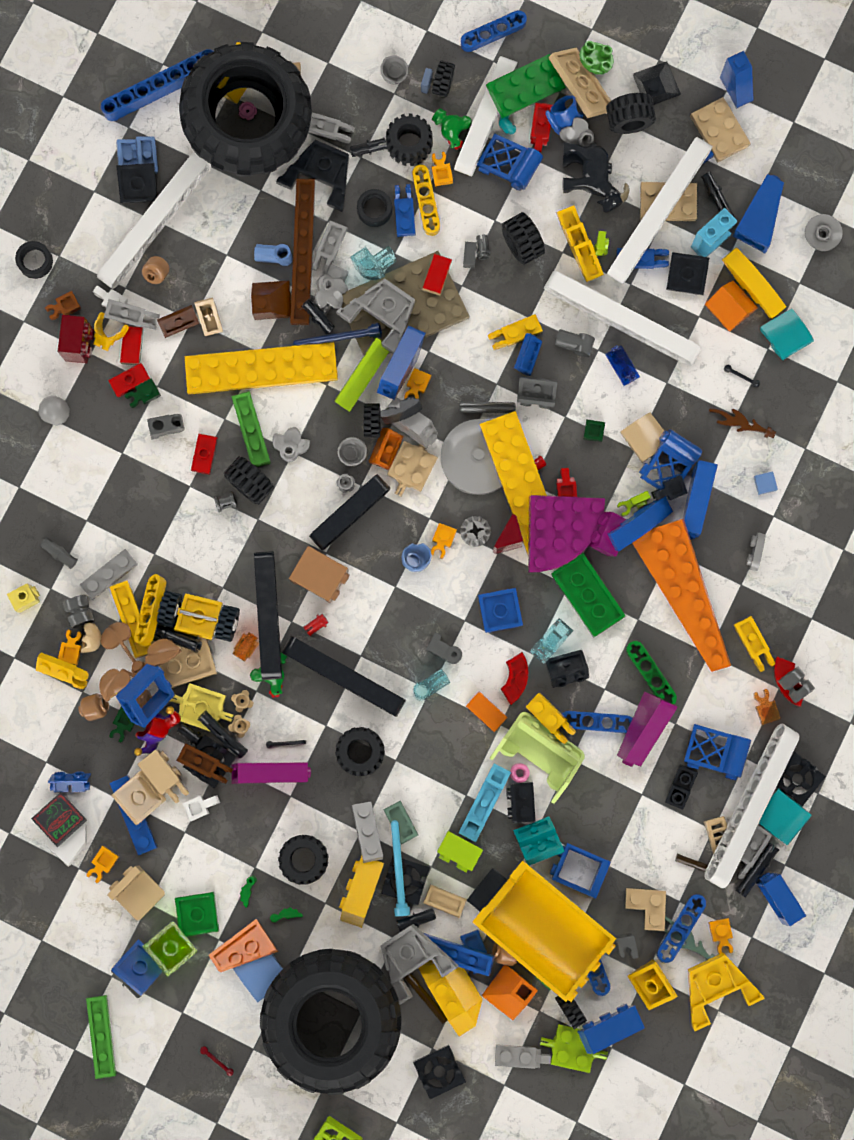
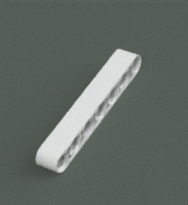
M500 56L489 82L516 70L518 62ZM488 89L484 93L454 168L455 171L471 177L475 172L477 163L499 113Z

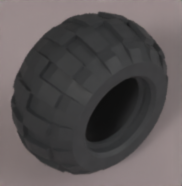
M241 42V44L231 46L225 44L215 48L207 56H202L193 65L189 75L185 77L179 102L180 122L191 148L200 158L210 163L211 167L221 172L226 171L241 177H251V175L261 173L265 175L277 170L278 167L293 159L305 142L312 117L311 96L298 68L291 61L282 57L280 52L268 46L266 48L256 46L253 42ZM225 77H229L225 86L219 89L217 87ZM239 88H250L259 91L268 98L274 108L275 124L273 129L264 136L255 139H239L226 134L216 123V109L220 100L227 93Z
M333 948L320 949L304 954L285 966L267 989L260 1013L262 1044L277 1071L286 1080H290L298 1085L300 1089L311 1093L317 1092L328 1095H339L359 1089L378 1076L386 1068L396 1050L402 1023L397 993L384 972L375 963H372L360 954ZM324 991H335L349 997L357 1006L362 1020L361 1034L353 1048L347 1053L333 1058L322 1057L308 1050L302 1044L297 1032V1016L300 1008L311 996Z

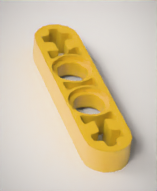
M417 165L413 168L412 176L423 229L427 235L434 236L440 231V221L430 174L425 165ZM418 171L425 173L423 174L424 182L420 183V176L417 175ZM423 187L428 188L430 191L426 196L419 193V190ZM425 205H431L433 207V211L431 213H425L423 211V207ZM428 218H432L433 225H437L434 227V230L429 228Z
M154 574L148 579L134 635L135 642L143 647L149 646L153 641L157 626L158 609L160 608V602L166 588V580L158 574Z

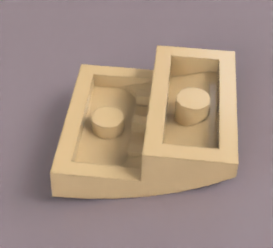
M650 412L620 431V434L643 463L657 451L661 442L659 438L664 430Z

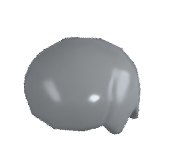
M397 55L386 57L380 66L381 75L390 84L401 83L408 75V65L403 58Z
M49 396L40 403L38 413L46 423L58 426L68 419L70 408L67 402L60 397Z
M349 437L339 444L337 454L343 464L356 466L366 458L367 447L359 438Z

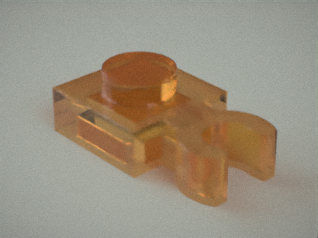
M767 689L763 690V698H760L757 692L753 693L754 699L760 704L755 709L761 725L781 719L775 700L771 702L768 700L769 691Z

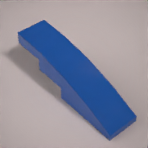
M666 496L659 500H654L633 513L632 517L620 523V527L608 533L616 551L622 550L639 539L673 512Z

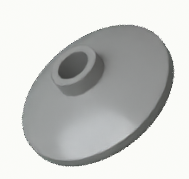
M820 214L814 216L805 227L807 242L811 247L820 251H828L835 248L842 239L843 231L841 224L830 215ZM819 233H824L825 237H821Z

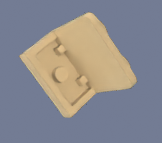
M130 866L123 873L125 877L120 882L118 880L109 887L110 892L107 896L111 900H117L134 919L141 920L165 895V891L140 866H135L134 868Z

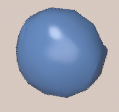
M424 543L408 545L401 555L403 566L411 572H421L428 567L432 558L431 549Z

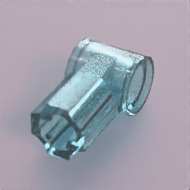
M440 669L425 680L418 682L413 688V696L418 701H424L451 682L445 672ZM424 687L427 690V694L419 696L416 693V689Z

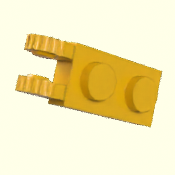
M536 314L488 334V338L491 340L503 335L505 340L496 342L492 346L494 350L523 341L526 333L536 336L541 334L543 330Z
M752 616L733 625L760 672L765 670L763 663L758 657L763 653L767 663L771 667L775 665L774 659L769 652L770 649Z
M44 653L38 655L36 671L61 681L72 683L75 688L84 689L87 687L86 680L89 677L87 671Z
M538 693L526 706L563 744H566L568 739L559 731L562 726L569 734L574 735L576 733L575 729L567 722V719L541 693Z

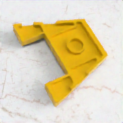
M724 952L688 969L691 1023L694 1031L711 1024L704 1005L736 990H741L748 1006L765 999L761 992Z

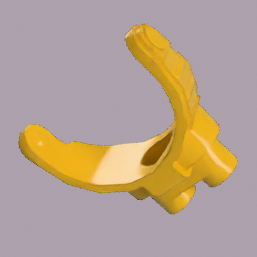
M101 312L94 323L95 340L93 344L98 347L102 345L103 350L109 351L110 346H113L115 341L124 337L129 326L125 324L116 335L107 337L102 328L105 313Z

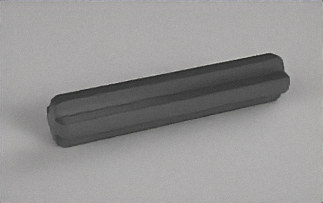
M460 402V412L511 413L516 410L514 402Z

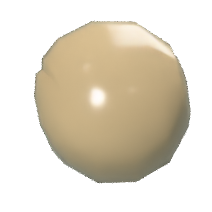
M91 622L85 623L83 629H85L86 635L82 637L81 653L96 651L101 644V632L98 627Z

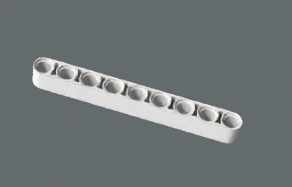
M698 137L694 139L617 256L607 275L622 284L625 283L713 147L712 145Z
M195 152L190 155L97 274L99 280L112 289L119 285L211 168L210 163L200 158Z
M553 271L544 286V289L553 296L683 364L691 366L701 349L694 342L562 273Z
M779 724L775 728L705 871V879L720 888H725L730 883L799 741V734L786 725Z

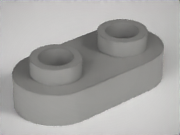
M757 532L756 536L753 535L751 538L752 554H748L746 565H749V570L758 571L766 537L763 533Z

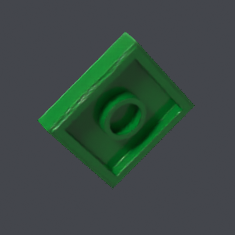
M214 892L175 898L179 937L219 932Z

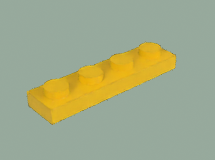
M126 580L110 586L109 588L121 621L131 629V637L128 640L135 659L148 655L147 650L149 646L143 647L134 640L140 611L129 581Z

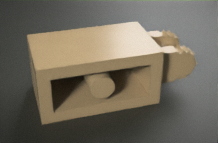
M155 749L137 765L161 795L167 793L177 804L180 800L172 791V788L177 785L185 796L189 794V791L181 782L182 779L179 777L182 775L176 766L172 767L168 763L170 759L163 750L160 752Z

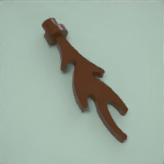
M709 409V412L718 413L726 418V421L717 420V423L720 425L741 426V428L737 429V432L755 431L764 433L765 438L771 437L774 439L776 431L771 430V427L768 426L767 429H764L755 419L752 420L753 425L751 426L746 417L735 409L731 410L735 417L721 410Z

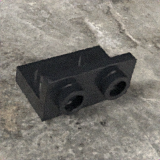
M582 650L545 659L552 688L564 687L567 684L582 682L589 678V668Z
M533 782L509 784L510 788H506L507 800L510 799L511 807L507 808L508 819H512V823L536 822Z

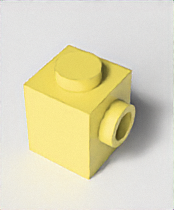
M28 583L7 594L14 610L18 613L40 603L38 599L40 594L35 586L32 587Z

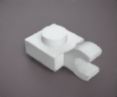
M96 286L93 290L95 296L104 300L102 306L105 308L107 307L108 299L125 304L128 302L126 297L113 289L107 293L99 286Z
M218 795L206 800L202 796H198L183 803L189 820L194 821L209 814L207 808L220 803Z

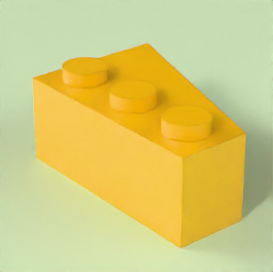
M362 856L360 861H355L352 872H355L354 878H349L346 890L349 891L347 897H342L339 906L342 909L341 921L360 928L363 927L384 863L379 861L363 863Z

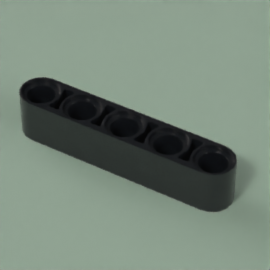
M378 474L375 475L320 524L309 537L322 551L325 550L383 498L391 488Z

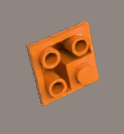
M504 965L481 996L511 1020H514L528 1005L538 990L512 968Z

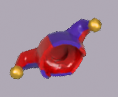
M172 706L166 708V713L169 715L163 716L158 713L147 724L144 732L138 731L135 736L138 739L146 741L145 747L134 750L136 756L151 754L157 749L159 742L167 736L169 729L180 723L181 716Z

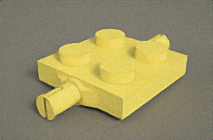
M189 683L183 697L175 695L173 698L177 700H170L180 704L179 714L181 722L207 731L210 730L197 720L205 710L217 722L220 719L232 722L233 719L231 718L234 717V714L223 711L226 695Z

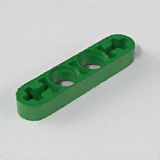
M639 641L630 642L626 647V653L652 693L664 699V694L662 692L658 694L657 691L666 686L667 689L664 691L667 695H672L670 700L671 704L674 705L677 700L676 693L643 644ZM631 645H634V647L639 646L640 649L638 650V653L640 654V656H642L644 653L646 657H643L638 662H636L635 659H637L638 656L636 653L632 654L630 652L632 650ZM642 661L650 662L651 669L649 671L641 669L640 664ZM653 677H659L662 680L660 687L656 688L652 685L651 680Z

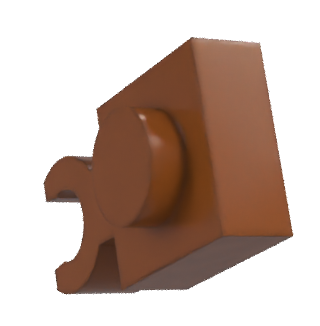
M72 291L56 298V305L50 304L45 307L47 312L54 310V314L49 316L51 320H56L61 313L63 315H70L81 309Z

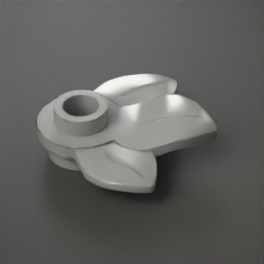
M579 117L573 119L572 126L564 127L559 133L563 141L578 144L582 147H588L594 141V134L588 129V123Z
M329 275L319 277L316 283L318 291L315 295L319 308H323L328 303L331 307L340 309L343 304L342 294L348 291L346 283L339 278L333 279Z
M292 427L284 435L275 433L273 436V446L280 452V457L284 461L293 462L299 454L307 452L310 440L301 439L300 431L296 427Z

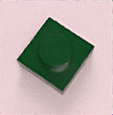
M586 419L583 439L602 442L605 422Z

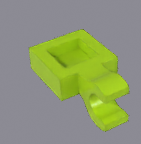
M599 231L594 250L596 252L595 255L603 256V254H608L609 238H606V231Z
M645 491L627 501L619 502L617 508L621 506L626 507V512H623L621 516H627L634 507L640 509L648 505L647 501L651 498L649 492Z

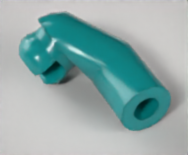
M510 115L503 119L500 116V128L506 134H514L516 126L509 120Z

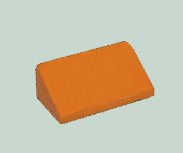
M382 428L380 438L376 442L369 463L389 470L404 436L390 428Z
M478 692L466 705L493 732L508 718L481 692Z

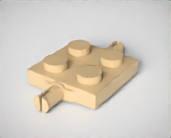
M404 441L387 473V476L399 483L394 494L402 497L406 487L421 492L438 457L428 453L421 444L417 446Z

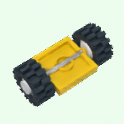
M166 590L158 609L157 624L172 628L175 626L174 630L176 632L213 640L215 633L216 639L231 642L238 625L240 609L223 605L219 601L186 593L182 602V594Z

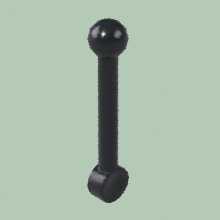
M725 365V372H731L752 383L754 387L760 386L758 380L754 381L732 369L731 365Z
M306 740L268 741L266 747L306 744Z

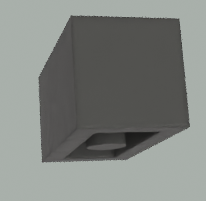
M465 241L463 268H475L477 242Z

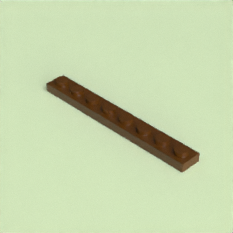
M296 179L291 325H310V315L301 306L306 300L311 298L315 179Z

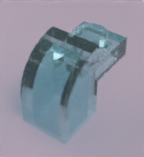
M389 245L374 256L364 247L350 257L358 273L368 280H378L385 277L383 270L397 261Z
M558 618L529 652L545 664L574 630Z

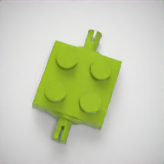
M560 1024L557 1026V1032L553 1040L541 1037V1041L548 1043L540 1042V1046L551 1047V1065L590 1073L591 1065L595 1058L607 1060L606 1056L600 1054L608 1055V1052L599 1051L595 1054H587L577 1032L581 1029H573V1027Z

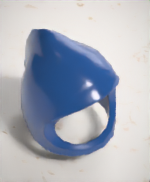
M573 95L560 98L551 107L550 111L547 110L545 113L551 127L557 134L564 127L572 126L574 118L579 117L583 119L584 116L582 112L577 111L576 98ZM568 99H573L572 105L567 109L565 102Z

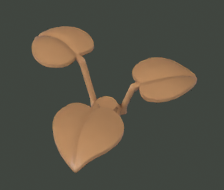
M123 622L111 624L101 635V645L105 649H114L120 644L133 662L132 673L125 669L120 671L110 669L102 676L99 689L103 699L108 702L131 681V677H134L146 664L155 667L160 666L177 656L182 650L172 641L160 639L149 646L147 650L149 655L145 656V663L136 661L123 643V641L131 637L129 626Z

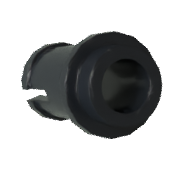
M183 723L181 727L186 732L178 728L177 733L188 740L190 745L197 746L202 739L201 733L195 732L186 723Z

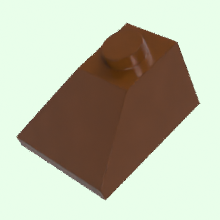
M289 280L252 283L251 302L254 320L291 317Z

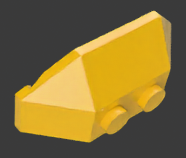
M432 960L419 967L418 969L457 1035L461 1036L474 1028L477 1023L482 997L466 970L458 967L442 977Z

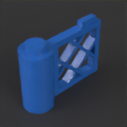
M494 133L478 161L477 167L484 174L489 175V173H492L509 181L514 189L520 191L521 189H526L541 163L543 155L533 148H525ZM497 140L503 143L505 148L494 151L493 146ZM514 149L521 151L518 157L510 158L508 151ZM506 152L508 160L498 163L496 155ZM494 156L496 164L490 166L484 164L486 158ZM510 164L511 170L508 175L500 171L501 166Z
M671 429L665 430L659 438L661 441L660 446L649 464L644 463L639 471L642 474L640 478L656 489L664 488L662 484L664 480L678 475H682L684 480L692 465L698 461L702 454L701 448ZM661 452L668 455L669 463L659 464L658 457ZM681 463L686 466L681 474L675 475L673 464ZM670 465L672 476L662 478L660 468ZM657 468L659 479L651 480L647 478L650 470Z
M694 724L684 762H687V767L697 770L699 766L724 773L726 774L725 778L736 781L737 778L742 777L751 740ZM697 729L705 731L709 739L699 744L695 738ZM718 736L726 737V745L718 749L712 739ZM695 741L697 745L692 748L693 742ZM711 741L716 751L706 756L701 745ZM699 748L704 756L698 761L689 759L691 751ZM724 749L723 756H722L719 751H721V750ZM718 753L721 758L720 767L711 765L707 758Z

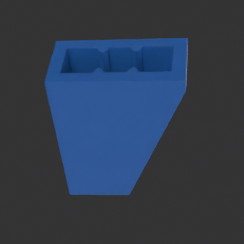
M741 51L726 59L720 75V79L736 109L753 101L752 65L745 52Z

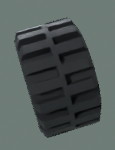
M646 93L625 94L613 99L606 106L609 127L614 133H636L647 129L656 121L652 96Z
M409 113V116L402 114L400 119L396 117L394 118V123L390 122L389 129L386 131V144L391 158L395 157V162L399 163L401 161L404 166L407 163H410V166H414L415 162L420 164L422 159L426 160L428 158V154L431 153V147L433 146V135L430 125L427 124L424 118L420 120L419 115L413 117V114ZM411 133L417 135L420 141L414 146H404L399 142V139L403 135Z
M524 212L502 223L504 239L514 257L521 264L525 265L545 254L543 239L534 222Z
M238 456L223 473L229 483L257 505H260L274 489L270 479L250 461L241 456Z
M354 727L345 731L340 736L336 744L335 755L338 764L344 771L354 776H366L377 771L383 763L385 747L376 732L369 728ZM357 740L366 741L371 746V757L365 763H356L349 756V748Z
M297 835L290 838L283 844L278 857L279 869L282 871V875L288 881L298 885H307L320 879L326 872L329 863L326 847L320 840L310 835ZM299 848H308L314 853L315 864L308 871H299L292 863V856Z

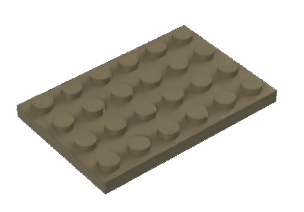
M439 251L342 294V308L350 304V301L359 298L365 294V291L383 279L388 280L415 299L407 327L411 326L425 332L424 338L465 321L470 317L449 272L440 296L422 290L434 254L440 255ZM363 309L351 324L348 323L352 331L367 329L371 324L380 323L382 338L378 339L381 342L392 330ZM373 337L355 338L363 356L374 341Z

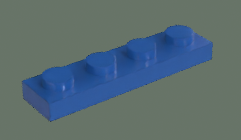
M129 775L110 783L113 793L130 780ZM118 804L137 854L142 855L158 848L146 818L138 825H135Z
M424 933L459 967L490 976L495 958L494 955Z

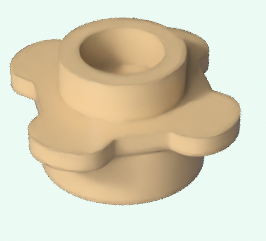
M243 690L242 693L234 694L231 697L237 712L253 707L254 703L250 700L247 690Z
M235 715L234 721L228 726V730L236 733L238 738H242L250 728V722L243 719L241 715Z

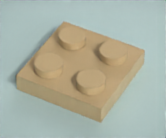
M142 770L111 795L135 825L143 821L166 800Z

